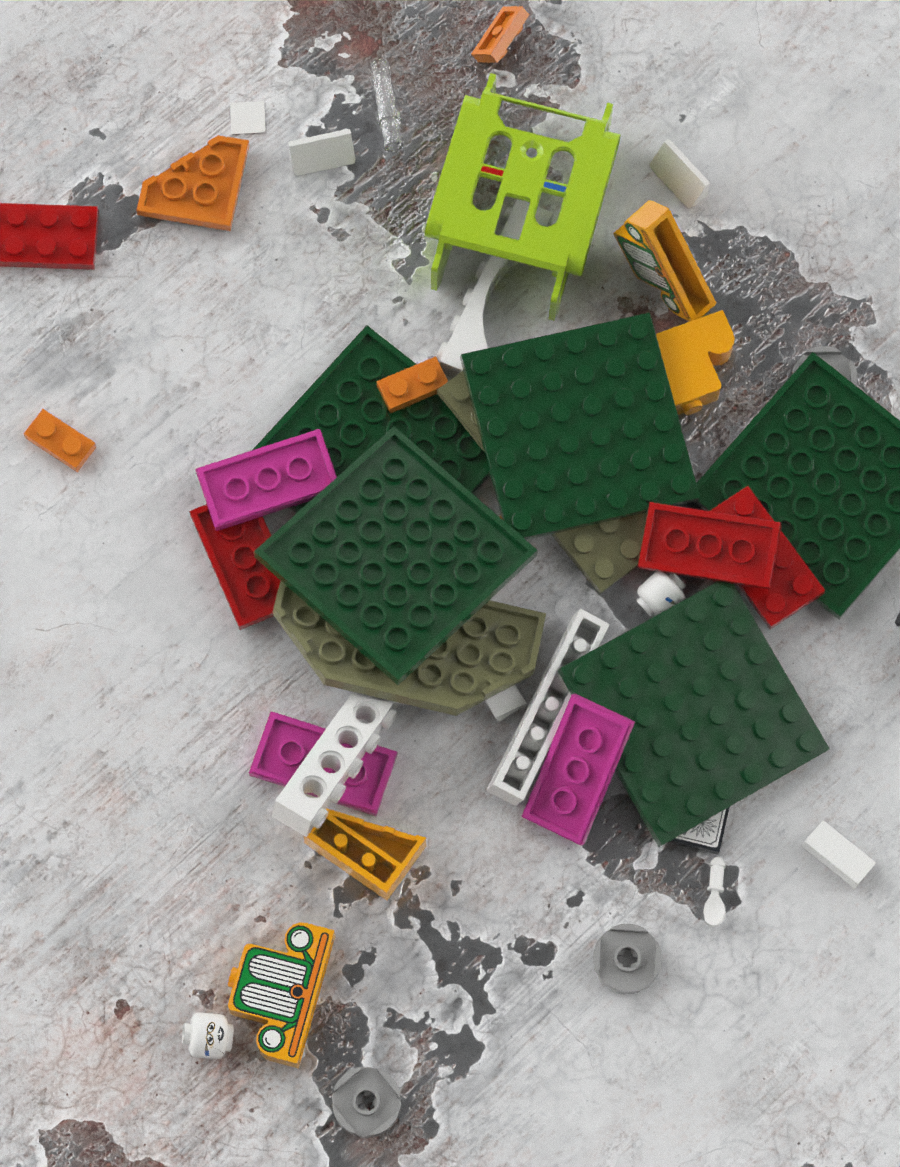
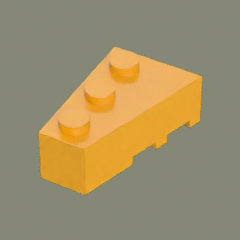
M326 809L329 813L319 829L313 827L307 837L303 836L304 843L388 901L426 848V837L414 836L397 831L392 827H383L366 822L358 817Z

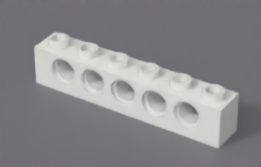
M581 608L572 616L487 787V792L514 806H517L524 800L553 741L571 697L558 670L598 648L610 625L609 623Z
M352 692L275 800L272 817L305 837L308 836L313 827L319 829L329 813L326 810L331 802L337 804L346 789V786L343 784L348 777L354 779L364 763L361 760L366 752L372 754L381 739V736L378 735L383 727L388 730L398 714L395 710L400 703ZM358 719H365L370 723H361ZM347 743L353 748H345L341 744ZM323 768H331L335 773H328ZM305 793H314L318 798H310Z

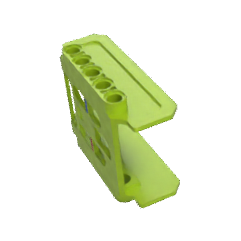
M492 73L489 75L481 99L465 95L425 227L424 236L438 240L431 268L432 290L437 291L441 284L453 246L551 270L552 276L556 277V282L550 300L548 320L555 321L569 274L582 276L616 158L621 134L609 131L613 112L612 103L607 102L602 120L496 94V74ZM506 101L586 122L582 135L566 142L506 127L498 115L501 103ZM498 135L508 137L512 143L505 169L484 164L489 143L492 138ZM530 148L537 151V155L533 158L528 157L526 151ZM560 151L570 153L574 159L568 184L546 179L552 157ZM479 177L501 182L493 207L485 211L477 209L473 204V197ZM542 193L563 198L556 223L548 227L540 225L535 218ZM505 197L530 203L519 240L495 234Z

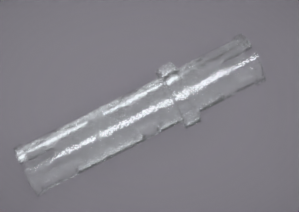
M379 59L380 68L377 67L376 60L370 63L379 112L376 119L378 126L382 129L384 150L395 152L393 142L396 144L397 151L404 147L399 125L402 122V118L396 108L389 68L390 63L388 60Z

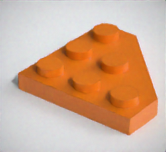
M217 135L207 142L208 145L195 153H188L170 164V168L156 177L153 175L143 181L136 210L137 215L231 231L250 146L249 140Z

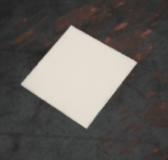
M264 101L230 103L231 134L266 132Z

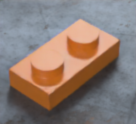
M503 6L471 55L480 63H498L506 55L507 48L515 36L522 31L523 24L530 14L523 6Z
M435 356L377 381V387L391 414L437 394V390L446 384L448 380Z
M44 409L40 411L23 433L27 440L76 472L80 470L96 449L95 442Z

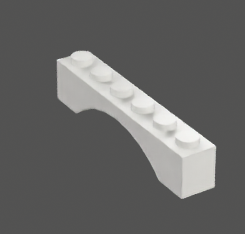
M517 199L513 208L508 207L501 222L504 228L500 236L516 240L520 239L530 205L529 202ZM538 207L535 215L536 221L542 226H552L553 212ZM490 255L487 262L482 260L475 277L479 280L474 289L469 287L462 304L466 307L461 316L456 315L449 330L453 334L448 343L443 342L437 353V359L446 376L454 378L463 371L460 360L461 354L488 348L483 326L487 303L498 282L511 268L520 262Z

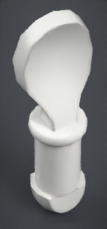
M715 856L709 865L711 867L710 883L707 890L711 894L704 905L703 911L705 922L710 927L721 925L726 915L725 905L720 897V893L724 892L723 877L726 864L722 857Z

